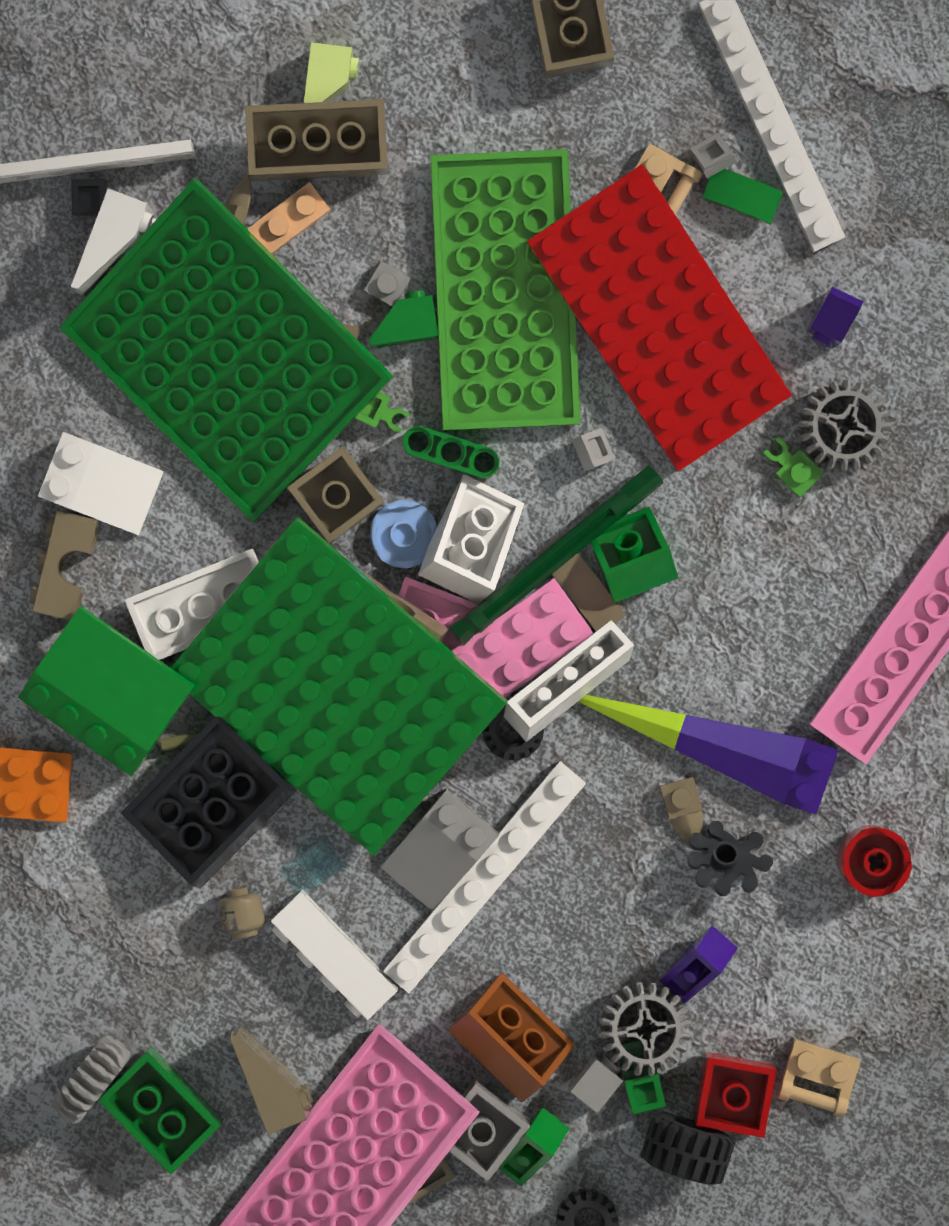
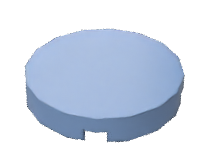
M398 500L388 503L377 512L371 523L370 540L373 550L382 561L393 567L411 568L420 565L423 562L437 525L434 517L426 507L415 501Z

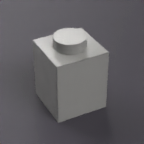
M594 1055L569 1086L570 1092L598 1113L623 1082L622 1076L618 1074L621 1068L607 1056L601 1060Z

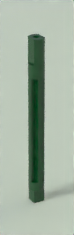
M649 465L569 532L450 627L454 636L461 644L465 645L476 633H482L497 618L506 613L616 521H619L663 484L661 477Z

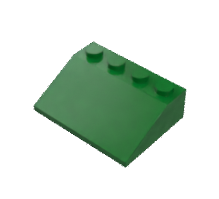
M80 606L37 666L18 698L132 777L146 761L195 685Z

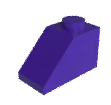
M831 287L823 295L806 332L812 334V340L828 348L832 344L838 346L845 338L864 301Z
M712 925L685 950L661 977L659 982L669 988V991L674 995H678L685 1004L722 973L738 948Z

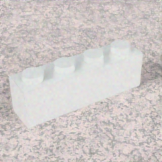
M612 620L507 701L504 718L527 742L630 661L634 644Z
M303 889L272 918L271 922L275 925L272 931L285 944L291 941L299 949L296 953L297 957L309 969L315 966L323 974L320 980L331 992L335 993L339 990L347 998L344 1004L357 1018L363 1015L369 1020L398 991V986Z

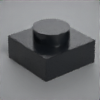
M106 179L71 180L73 216H98L107 192Z

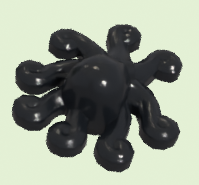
M713 821L709 824L707 831L716 840L704 839L700 833L691 834L689 839L690 847L696 851H707L706 854L693 852L687 860L688 866L691 869L696 870L701 866H705V869L697 872L695 876L696 884L701 888H706L709 886L711 879L720 878L714 885L715 892L719 896H727L730 893V885L735 883L740 874L744 876L741 884L743 891L747 893L754 892L758 886V880L752 867L759 871L767 872L773 865V858L770 855L764 854L757 857L750 853L760 849L764 843L763 836L758 832L750 833L747 841L738 843L735 837L724 831L723 824L720 821Z

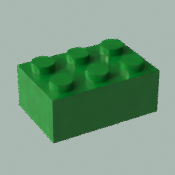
M152 1046L98 1099L111 1115L170 1174L179 1168L221 1126L224 1120Z

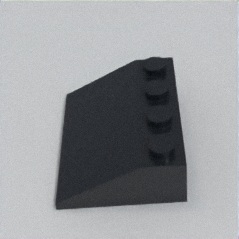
M215 716L139 793L121 814L191 886L201 889L277 812L297 789L268 764L221 717Z

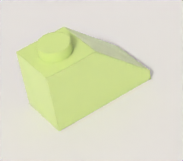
M311 42L304 103L332 102L349 88L350 78L357 79L359 58L353 57L352 47Z

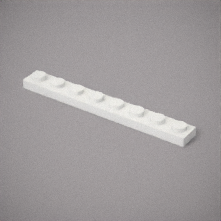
M704 0L699 2L700 12L812 252L815 253L845 238L844 232L736 0Z
M559 761L502 828L499 836L432 911L383 969V972L407 993H410L580 792L586 782Z

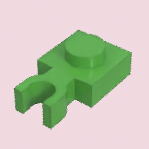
M379 392L355 418L374 428L377 427L380 419H382L387 427L400 433L402 429L392 423V418L395 414L399 413L408 417L410 413L400 408H388L387 405L391 397Z
M778 436L774 441L781 447V453L778 456H773L765 449L762 454L768 460L777 462L781 466L775 475L800 498L824 472L801 449L792 456L788 452L787 444Z

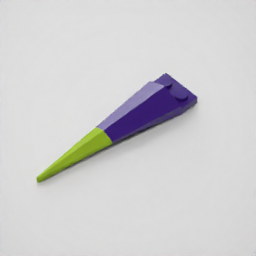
M585 695L578 701L783 804L817 815L838 750L805 738Z

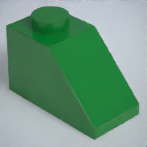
M425 291L405 293V299L398 300L369 338L370 348L376 349L439 339L432 295L425 296Z
M541 1108L530 1119L531 1127L498 1168L520 1186L525 1184L554 1156L570 1129L544 1108Z

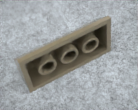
M384 99L245 106L248 175L251 181L388 175Z

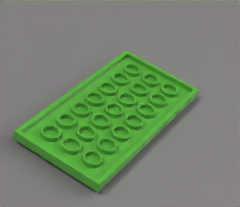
M568 149L431 155L443 431L580 425L576 317L526 242L571 212Z

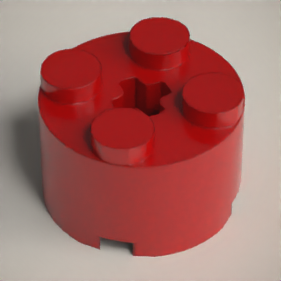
M864 825L853 830L845 837L839 848L837 865L843 879L852 888L864 895L880 897L892 894L901 889L910 876L912 860L906 842L897 833L882 826ZM879 852L878 859L882 861L879 867L873 865L869 869L871 863L868 861V857L870 855L876 856Z

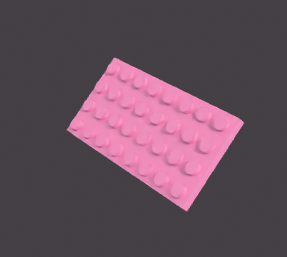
M378 1024L311 1109L307 1120L300 1123L220 1226H391L480 1111L384 1026Z

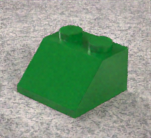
M650 507L622 517L590 543L614 603L679 578L671 550Z

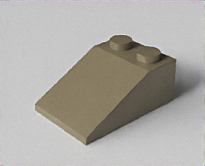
M242 1026L234 1028L230 1039L267 1134L270 1135L307 1120L312 1108L311 1103H313L308 1085L306 1083L301 1085L298 1077Z

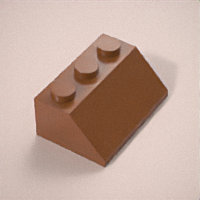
M503 973L495 978L448 1029L521 1103L544 1086L576 1045Z

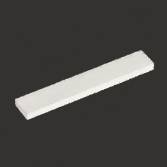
M190 139L0 164V184L193 159L195 157L194 145Z

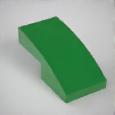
M723 169L710 177L702 198L707 202L737 211L742 216L771 225L783 192L749 177Z
M639 1040L621 1044L629 1054L644 1058ZM623 1057L619 1060L620 1067L625 1060ZM634 1063L631 1064L627 1071L621 1069L632 1115L666 1107L656 1065H654V1076L648 1075L646 1066H643L640 1076L635 1075Z

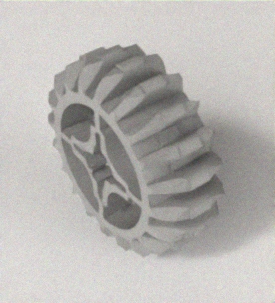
M849 379L843 380L841 390H839L836 381L829 382L830 393L822 386L817 388V394L821 399L818 400L810 395L806 400L814 408L803 407L800 411L803 416L809 417V421L798 422L799 428H808L809 433L799 437L800 441L811 439L813 443L805 449V452L809 454L817 449L820 453L815 457V463L819 464L827 457L826 469L832 470L836 461H838L839 470L842 473L847 471L848 462L851 463L854 471L860 470V458L866 465H871L873 459L869 452L876 456H881L883 451L876 445L877 442L888 444L890 440L887 436L881 435V431L892 429L891 424H881V419L890 416V411L885 410L879 413L877 407L884 404L885 400L880 398L873 403L870 398L875 394V389L870 388L863 395L861 393L863 382L860 381L856 383L854 390H850L851 383ZM833 399H849L839 415L821 412L823 407ZM858 403L869 414L871 430L861 424L857 418ZM848 415V419L851 421L849 424H852L854 431L849 430L841 437L842 433L839 432L840 428H837L835 421L840 422ZM818 422L822 423L823 426H826L832 432L831 449L824 444L819 435ZM849 437L868 440L860 451L853 454H841L842 448Z
M641 982L635 985L636 994H632L628 986L623 987V993L626 998L622 1000L617 994H613L611 998L617 1004L616 1008L614 1009L609 1005H604L603 1007L604 1011L612 1014L610 1020L606 1018L599 1019L600 1024L609 1025V1031L599 1032V1037H610L611 1042L602 1047L603 1050L607 1052L615 1048L617 1052L611 1056L610 1060L616 1063L623 1057L625 1059L621 1066L623 1071H627L631 1064L634 1063V1074L637 1076L641 1075L643 1066L647 1067L649 1076H654L655 1064H658L662 1072L668 1071V1066L664 1061L667 1058L673 1064H678L679 1059L673 1052L678 1050L681 1053H686L687 1048L679 1044L680 1039L691 1040L692 1037L691 1034L682 1033V1027L692 1025L691 1020L681 1021L679 1017L688 1012L687 1007H680L676 1010L674 1006L680 1001V997L675 995L669 1001L666 1000L669 994V988L663 987L659 995H656V983L649 984L648 993H644V987ZM647 1000L655 1001L663 1006L671 1020L655 1021L650 1015ZM636 1002L637 1009L634 1022L627 1026L618 1027V1021L623 1011L629 1005ZM648 1019L647 1024L662 1026L648 1032L647 1040L642 1039L643 1034L628 1032L642 1026V1020ZM672 1031V1037L667 1047L661 1053L654 1056L653 1049H655L654 1041L656 1037L661 1033ZM619 1038H637L640 1041L644 1058L629 1054L621 1045Z
M109 1035L102 1037L52 1100V1108L58 1112L59 1116L64 1120L67 1119L72 1124L79 1123L130 1059V1051L124 1047V1044L117 1039L114 1040Z

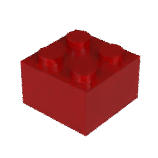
M705 1051L693 1114L695 1125L765 1138L777 1072L775 1066L772 1063Z

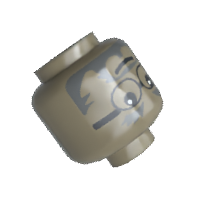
M247 887L227 890L228 897L221 899L217 905L222 931L226 934H231L232 939L258 935V929L265 924L260 895L248 893Z

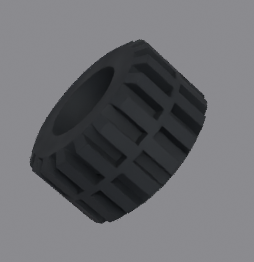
M660 1113L652 1115L640 1156L649 1165L671 1175L702 1184H722L735 1141L720 1130L696 1126L691 1119Z

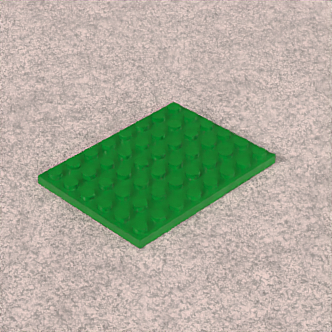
M193 179L59 327L252 522L259 519L283 494L287 487L307 469L394 378L198 179Z
M299 517L291 523L171 667V669L195 685L190 692L193 698L214 716L221 717L268 764L373 856L508 703L505 697Z

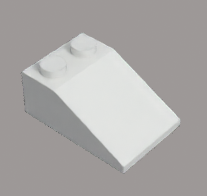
M107 189L71 287L78 294L86 297L156 221L153 218L154 212L146 202Z
M63 432L38 497L140 535L164 471Z
M464 474L428 545L418 575L477 604L482 602L495 591L524 503Z

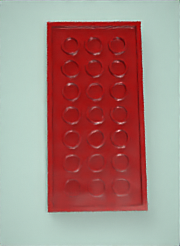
M643 164L526 241L676 471L679 472L792 396Z

